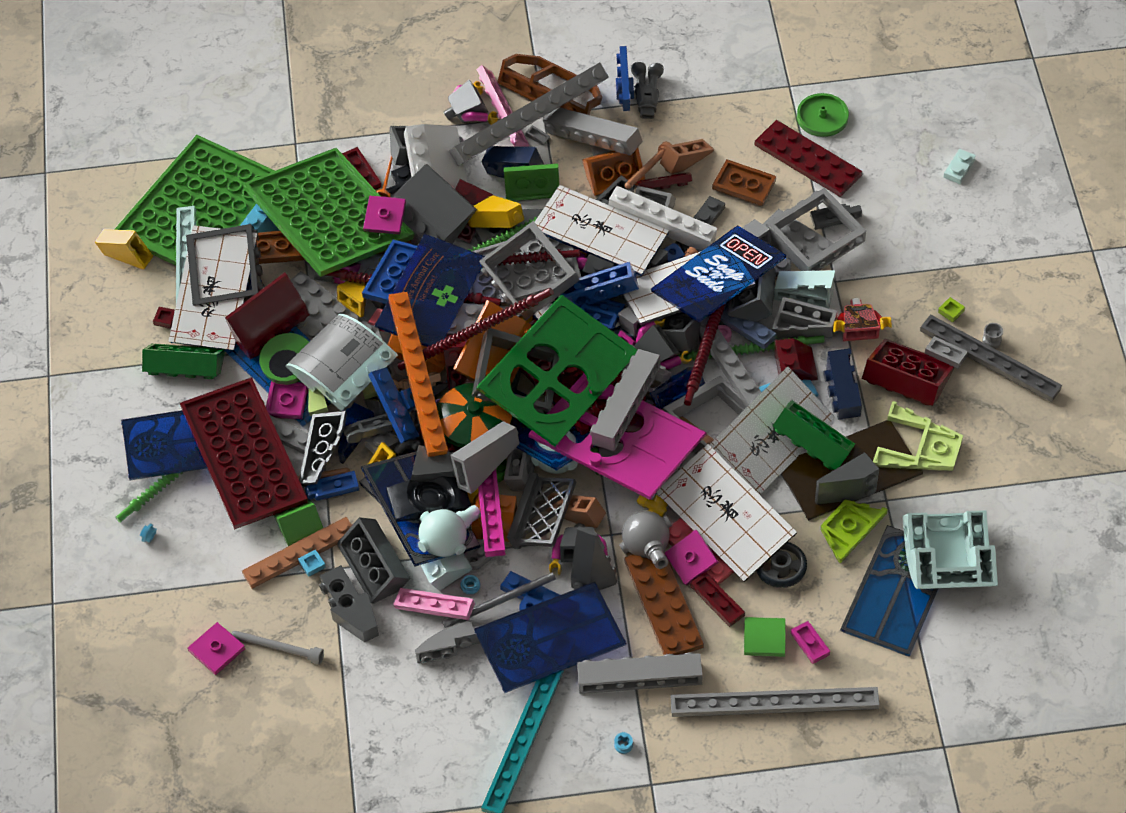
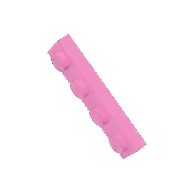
M400 588L394 602L396 609L469 620L475 605L474 600L470 598Z

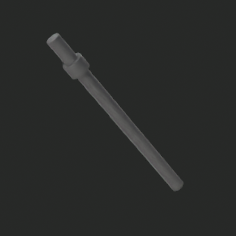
M554 573L547 574L475 606L470 617L556 580ZM448 618L443 620L442 623L447 628L468 620Z

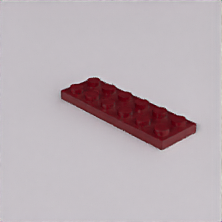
M775 120L754 142L756 147L839 197L862 176V170L778 120Z

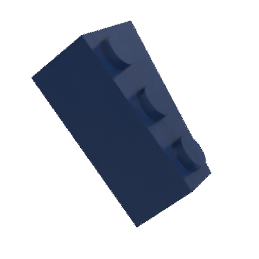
M492 146L486 150L481 161L487 174L504 178L505 167L544 165L536 147Z
M851 348L828 351L826 370L823 371L824 380L829 384L827 387L828 395L833 399L832 411L837 414L838 420L861 417L862 403L858 383H855L853 375L855 368L854 365L851 366L850 364Z

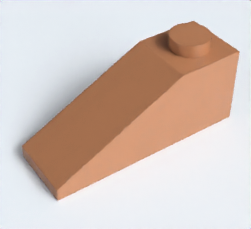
M703 139L669 145L666 147L660 164L671 174L682 172L711 154L714 148Z
M551 493L547 499L551 500L552 498L556 497L558 493ZM572 495L564 519L575 524L582 523L585 527L597 528L606 512L596 497ZM561 499L560 501L553 504L552 506L554 507V509L561 506L563 500ZM549 507V508H547V509L544 510V511H547V512L550 513V512H552L553 510L551 509V507Z

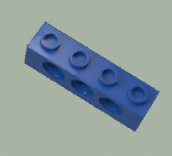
M630 262L580 277V281L561 295L581 308L582 304H594L637 290L639 287L636 273Z

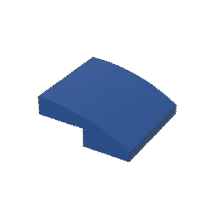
M606 299L590 305L582 304L581 309L612 331L619 321L618 313L625 309V304Z

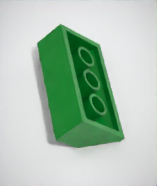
M152 343L142 349V372H148V375L166 373V376L176 377L178 374H183L186 378H196V375L203 376L204 379H215V377L221 374L225 349Z
M793 400L786 405L772 425L779 435L790 438L795 446L806 449L808 455L815 459L819 458L823 461L824 466L830 470L839 468L855 446L854 442Z

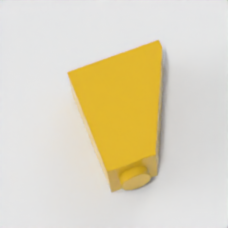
M492 195L474 205L477 210L468 223L469 227L512 228L524 221V215L520 203Z
M104 229L95 241V244L105 256L140 269H145L153 258L152 253L136 231Z

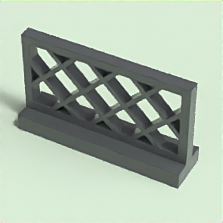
M537 473L529 474L507 536L514 549H521L522 545L555 546L577 483L575 479L539 477ZM544 484L552 485V487L542 492ZM564 485H569L568 489H566L562 493L559 492V488H561ZM554 491L558 493V495L552 498L551 500L547 499V496L553 493ZM545 499L546 503L537 508V502ZM562 499V505L554 509L552 505ZM551 507L553 511L543 517L541 512ZM539 514L541 519L531 525V519ZM554 516H557V521L552 523L551 525H549L546 522ZM545 523L547 527L537 533L535 529ZM531 531L535 533L533 537L525 539L526 534ZM551 531L550 540L541 539V537Z

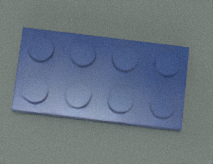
M392 240L362 292L363 298L390 305L389 294L402 293L403 290L406 292L420 267L418 264L427 254V248Z

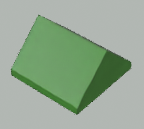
M308 500V503L274 515L288 546L323 529L316 506L310 500Z

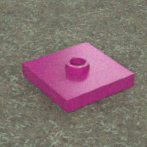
M369 195L363 230L366 232L400 235L406 199Z
M271 381L266 403L269 415L275 418L303 420L309 388L304 383L299 382L281 385Z
M698 530L693 531L665 552L668 560L686 586L719 563Z
M216 622L187 649L216 675L243 652L245 646L222 625Z

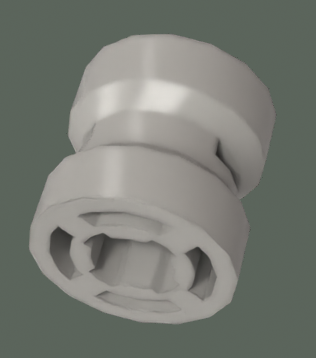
M997 323L987 324L984 328L982 342L994 349L998 348L1002 341V326Z

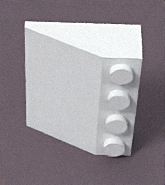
M431 124L406 126L404 138L411 177L425 164H428L454 189L460 179L467 182L464 163L458 166L449 151L460 143L457 126Z

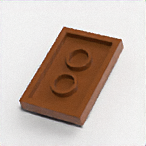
M726 159L712 184V189L763 206L776 182V176Z

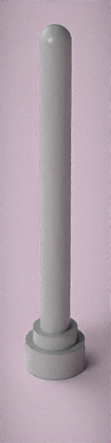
M239 631L231 633L238 640L304 656L314 664L320 665L324 657V649L314 647V649L310 648L309 650Z

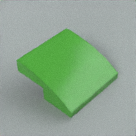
M745 617L744 655L785 657V618Z

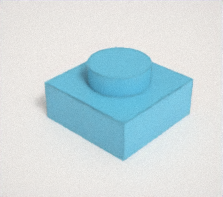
M316 549L298 558L308 577L326 568Z

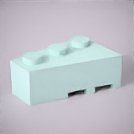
M835 270L779 271L774 288V300L782 301V298L786 297L829 309L834 290Z

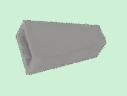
M503 421L451 454L458 488L470 494L473 493L519 445L518 431L515 426Z

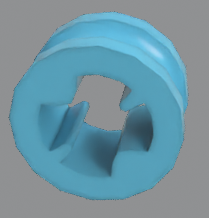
M622 732L615 736L614 747L616 751L626 754L632 750L633 738L630 734ZM621 740H622L623 742H626V741H627V745H626V746H625L624 744H621V745H620V741H621Z

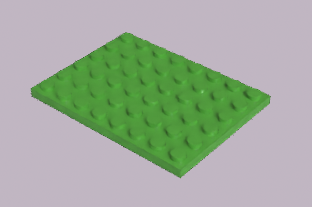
M196 135L114 230L136 231L152 255L176 266L177 208L195 206L196 226L219 229L240 226L257 204L244 190L243 183L275 170Z
M337 148L243 183L244 190L320 277L387 250L392 240L407 242L414 239L415 233L404 222H402L400 235L366 232L363 230L369 195H380Z

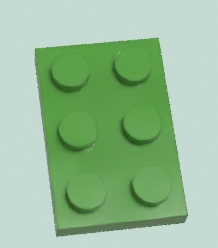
M558 164L505 167L506 199L518 201L551 198L559 187Z

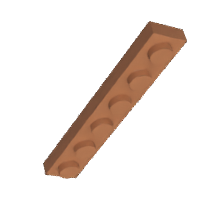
M344 517L242 570V574L251 589L299 565L298 558L316 549L318 554L336 546L352 524L347 517Z

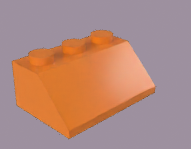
M638 148L631 155L612 151L582 159L586 177L594 195L602 194L621 175L629 180L643 167Z

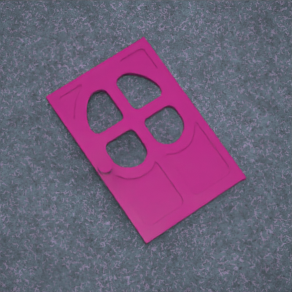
M583 374L569 390L576 394L583 392L588 386L586 375ZM610 384L598 399L607 400L609 396L611 397L615 386ZM561 398L547 414L564 411L569 407V403ZM642 400L636 413L644 419L643 427L637 432H624L620 440L623 444L622 451L611 457H602L599 453H593L590 450L593 447L590 433L581 443H574L565 435L556 447L533 430L529 433V437L650 500L707 433ZM586 412L579 421L592 427L593 424L596 425L598 418Z

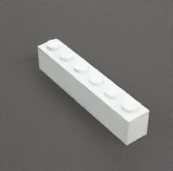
M616 186L609 198V206L669 230L666 237L699 251L710 249L715 242L716 227L624 188Z

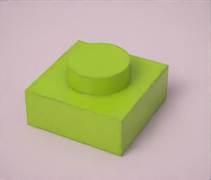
M951 297L938 308V313L951 322H954L965 311V306Z

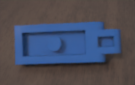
M355 471L319 479L317 484L308 485L304 489L308 499L315 498L319 501L359 491V485Z

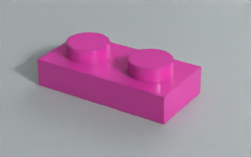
M809 621L791 629V635L812 664L830 655V650Z

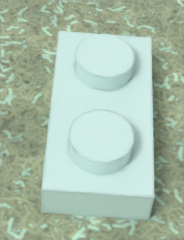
M959 149L944 172L943 178L960 184L975 161L976 155Z

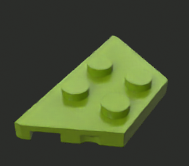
M844 500L822 523L820 530L839 563L884 518L888 512L887 508L876 509L871 508L870 504H858L854 501Z

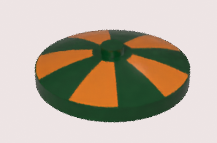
M474 383L462 384L452 388L441 397L437 404L445 440L459 448L469 444L503 421L510 425L513 422V416L496 403L481 401L482 399L472 397Z

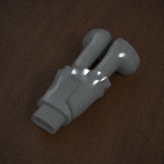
M635 62L631 65V72L637 79L634 91L638 112H640V117L643 119H653L659 98L657 79L663 74L664 67L660 63H653L648 67V85L645 84L646 65L643 62Z

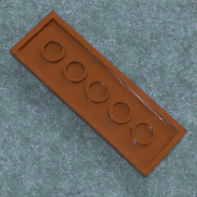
M639 555L624 557V562L663 655H683L704 648V643L669 561L666 567L657 569L653 561L648 558H642Z

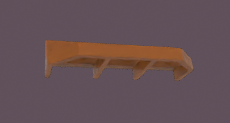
M514 54L503 59L498 84L534 101L552 90L536 81L552 73L567 81L577 75L540 56ZM519 63L537 65L543 69L531 74V78H528L508 67ZM595 86L588 90L592 93L594 99L588 101L586 106L571 100L560 108L590 115L591 109L601 104V92L598 86Z

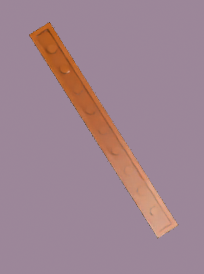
M408 293L389 294L388 299L427 455L432 457L447 454L448 449Z

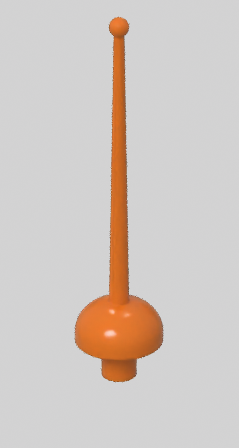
M392 156L383 187L376 191L381 197H391L390 193L386 191L393 160Z

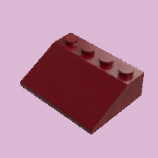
M284 272L227 315L225 319L237 346L252 360L260 355L262 348L270 339L280 334L289 333L293 327L305 321L310 314L290 278Z
M885 338L867 359L862 379L866 380L869 384L884 387L887 391L902 394L905 398L920 401L923 405L933 406L939 399L955 367L923 352Z

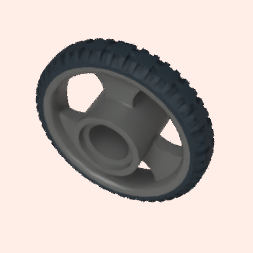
M787 542L781 550L772 556L771 570L764 571L761 566L757 570V574L762 581L768 585L770 584V586H776V588L791 587L800 582L805 576L807 559L804 552L797 545ZM782 550L792 552L797 556L798 559L792 561L791 555L788 552ZM791 570H794V571L797 572L794 576H792V577H790V578H787V579H777V577H778V578L787 577V576L790 574V571H791Z

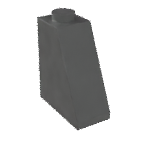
M419 445L411 480L427 482L441 476L456 478L451 454L453 453L447 452L444 455L428 457L426 447Z

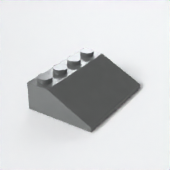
M425 164L392 197L406 199L403 222L435 252L447 253L477 210L428 164Z

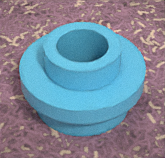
M150 523L148 526L145 525L140 533L142 542L147 541L150 543L153 540L157 531L153 524Z
M467 575L462 579L460 586L464 593L475 594L479 591L481 584L476 576Z

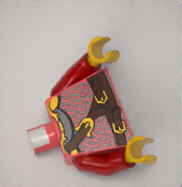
M854 298L850 301L851 305L845 306L844 312L840 313L837 320L834 321L833 332L842 331L843 341L879 339L880 327L881 330H884L885 327L892 328L891 317H882L876 310H873L872 305L862 304L860 298Z

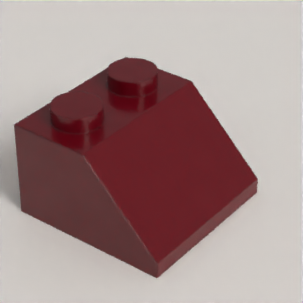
M794 338L775 340L774 355L778 375L787 368L797 380H818L812 347Z

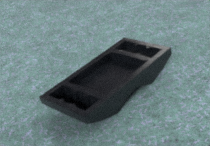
M441 476L427 482L408 480L386 489L396 522L418 520L426 511L431 513L435 510L446 509L456 513L471 507L467 492L458 488L455 477Z

